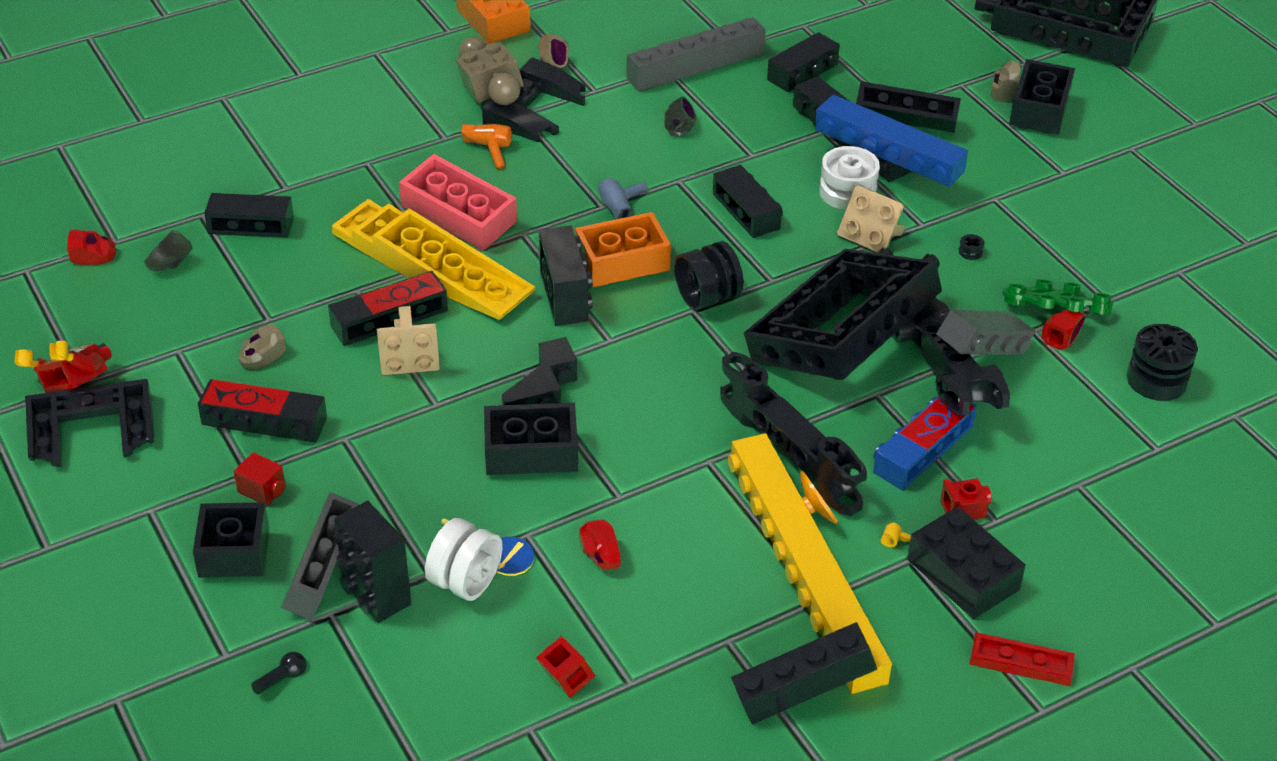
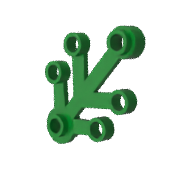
M1038 279L1033 287L1026 288V286L1021 284H1009V287L1004 288L1002 291V295L1005 296L1004 302L1011 305H1026L1027 302H1030L1045 309H1052L1055 305H1058L1069 311L1082 312L1084 304L1089 305V311L1102 315L1112 313L1113 301L1111 300V295L1094 293L1093 298L1078 297L1081 285L1078 283L1066 282L1063 289L1052 291V281Z

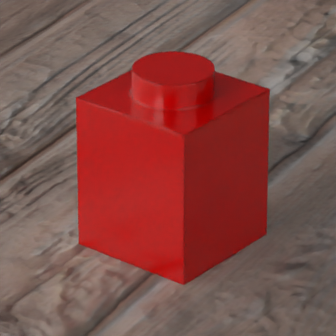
M255 452L251 453L233 471L237 492L256 502H265L266 506L276 497H279L286 488L283 466Z

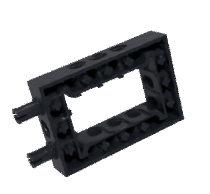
M976 0L974 9L993 14L991 30L1002 35L1015 36L1024 41H1033L1044 44L1047 47L1063 49L1069 53H1078L1095 60L1100 59L1112 62L1117 66L1129 67L1154 20L1158 0ZM1037 3H1041V4L1044 5V6H1048V7H1051V6H1052V7L1064 9V10L1067 11V12H1075V13L1087 15V16L1090 17V18H1098V19H1102V20H1106V21L1101 22V21H1097V20L1085 18L1083 15H1079V16H1078V15L1066 13V12L1061 11L1060 9H1056V10H1055V9H1051V8H1047V7L1040 6V5H1038ZM1113 24H1119L1117 30L1114 29Z
M884 247L877 253L852 249L842 250L744 332L750 358L759 364L784 368L789 371H799L835 380L847 378L852 371L865 362L871 354L942 292L938 273L940 266L938 258L933 254H926L922 259L895 256L890 249H884ZM856 295L870 296L859 307L856 306L848 317L842 322L839 321L834 326L835 333L820 331L819 327L830 320L835 313L842 307H845Z

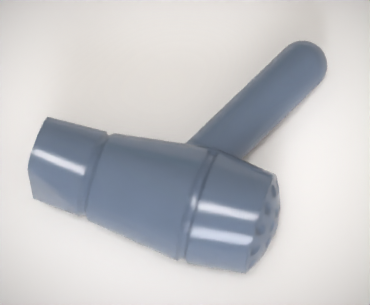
M613 178L603 180L598 186L602 202L612 212L615 219L630 217L632 208L629 206L627 199L647 190L645 182H640L623 189Z

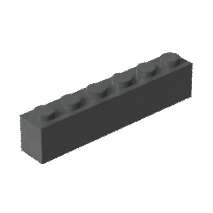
M754 17L745 18L742 21L725 24L715 29L705 30L695 35L682 37L678 40L661 43L658 46L627 54V80L639 92L763 54L766 29Z

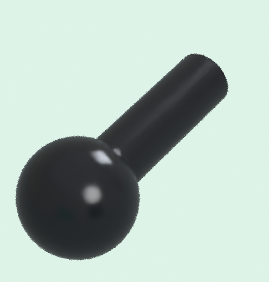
M295 651L286 653L280 660V666L251 684L252 690L259 695L286 677L302 675L307 668L305 657Z

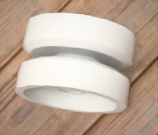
M842 146L827 152L822 159L819 186L820 196L823 201L834 208L846 210L855 186L859 185L877 193V180L880 169L879 160L868 150L855 146Z
M453 518L442 527L431 544L425 563V578L429 583L437 587L450 589L454 595L467 601L475 600L489 586L498 569L503 551L500 536L486 529H477L475 524L462 518Z

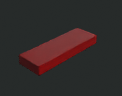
M975 632L969 665L1070 686L1075 653Z

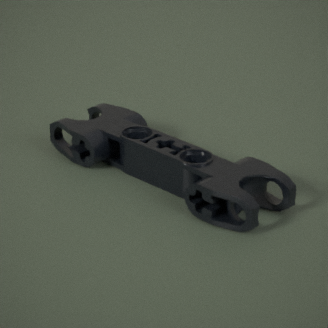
M936 297L892 336L897 343L913 341L923 357L937 373L935 383L938 397L956 415H970L969 408L973 402L989 403L996 409L1009 407L1010 392L1002 371L996 365L980 367L970 354H960L936 334L950 312L946 304Z
M732 352L722 357V370L730 380V383L720 387V399L730 413L742 425L749 428L757 427L763 434L766 433L769 440L814 480V487L828 506L847 516H852L863 509V500L855 486L867 480V470L855 452L841 439L825 437L788 401L768 386V373L757 362L737 352ZM741 363L745 368L742 371H737L729 364ZM733 392L732 397H729L727 394ZM855 469L859 474L851 476V470ZM846 495L855 504L844 505L839 501V497Z

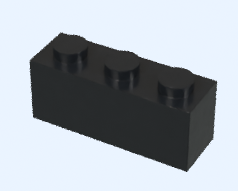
M818 32L768 60L767 80L786 92L794 90L796 85L813 79L838 65L840 44Z
M742 165L714 173L713 195L752 238L781 228V217L783 216L781 205L768 194L767 190Z
M211 193L204 212L208 234L288 238L294 219L292 200L289 196Z

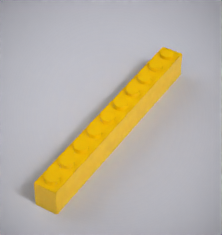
M764 433L732 441L731 454L728 455L729 468L732 473L736 472L742 493H747L753 514L759 516L764 536L766 538L770 537L776 559L778 561L782 560L788 582L790 584L794 583L800 605L803 608H807L813 630L819 632L821 637L857 622L870 647L877 670L846 683L850 693L854 694L889 684L892 662L767 434Z

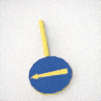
M443 518L441 523L445 525L449 520ZM517 537L501 538L503 551L496 572L505 576H516L530 569L534 562V551L531 545Z

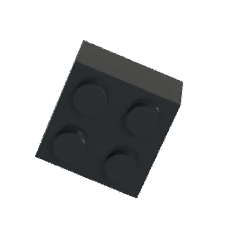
M265 502L200 504L193 546V556L198 578L264 575L269 536V522Z

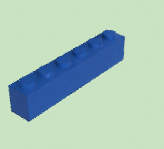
M832 95L817 108L816 131L851 146L866 149L877 157L948 187L965 172L968 150L836 95Z

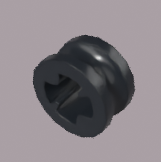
M974 234L963 236L960 240L959 254L968 260L981 258L985 244L984 240Z

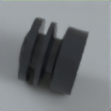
M723 240L704 246L701 251L695 249L677 255L674 260V274L679 292L686 304L693 310L713 305L717 300L721 302L739 296L743 291L744 279L739 259L732 247Z
M1169 324L1145 326L1138 332L1126 375L1128 384L1135 392L1152 400L1170 401L1179 398L1186 392L1198 351L1196 340L1190 333L1177 326Z

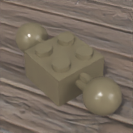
M478 37L465 39L459 47V58L455 60L462 83L475 101L481 103L492 99L500 105H509L515 102L519 97L520 87L524 86L517 60L501 42L487 45L484 40Z

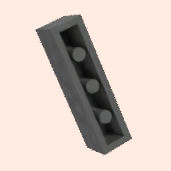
M951 309L936 334L960 354L1022 355L1030 347L1031 339L1036 331L1012 312Z
M329 492L284 599L282 609L310 620L313 619L337 562L336 557L339 555L338 546L333 536L336 533L334 518L358 506V503Z

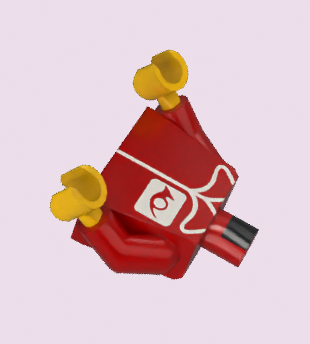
M57 341L56 344L50 343L51 359L49 360L38 358L34 361L33 351L16 350L14 361L19 367H32L33 371L37 373L45 393L74 389L107 371L105 361L111 359L112 353L104 343L98 346L93 343L68 350V342Z

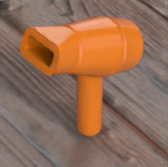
M463 124L461 131L463 143H476L488 146L495 168L497 170L504 169L505 163L500 147H509L512 141L510 126L500 124L476 126Z

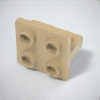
M857 185L837 235L876 252L882 247L884 249L888 248L892 236H902L905 229L904 225L898 223L904 209V204Z
M399 307L400 319H394L395 327L377 329L381 374L392 375L439 370L436 324L412 325L411 307Z

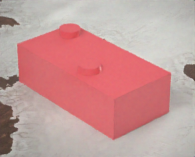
M435 154L431 155L399 182L402 207L410 208L440 228L482 251L487 249L517 222L516 197Z

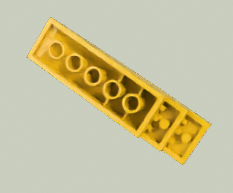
M367 199L332 225V234L408 278L433 271L445 287L448 298L498 320H501L536 289L531 283L410 208L402 212L389 203L382 208L375 202Z

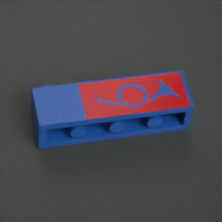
M939 397L932 398L922 412L915 413L905 427L898 428L889 441L877 447L873 455L875 459L873 473L903 491L973 427L977 406L971 403L969 408L971 414L958 416L947 408Z

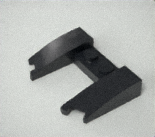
M531 57L520 69L524 86L520 87V94L517 100L509 105H500L490 99L482 107L483 125L500 124L510 126L512 134L539 142L540 135L538 132L544 130L552 135H556L559 133V126L527 107L541 93L583 106L585 104V96L580 95V92H586V85L565 71Z
M148 379L25 396L27 447L30 461L39 458L50 461L51 466L62 467L61 422L120 414L124 458L132 455L133 450L144 443L149 442L152 444L154 442L152 399Z

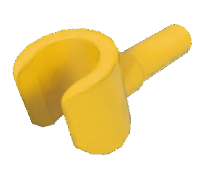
M890 523L886 526L880 542L886 547H895L899 540L910 542L911 535L903 532L901 526L897 523Z

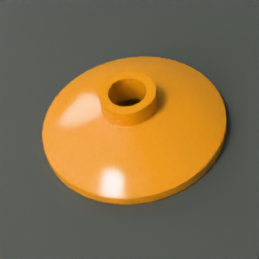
M801 471L800 480L805 494L802 500L809 513L813 514L816 511L828 521L837 524L838 520L805 472Z

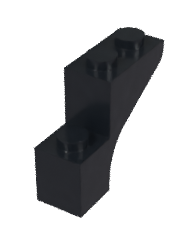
M566 337L538 343L539 366L502 394V405L561 403V389L559 385L577 381V358Z

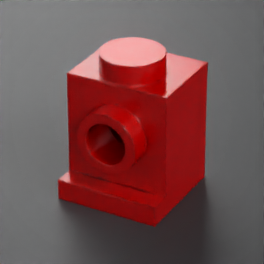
M978 478L952 483L950 479L943 481L940 502L945 513L960 507L972 519L986 517L988 504L992 501L991 491L987 485L982 486Z
M560 636L536 657L544 671L564 690L569 698L595 677L584 657L563 636Z

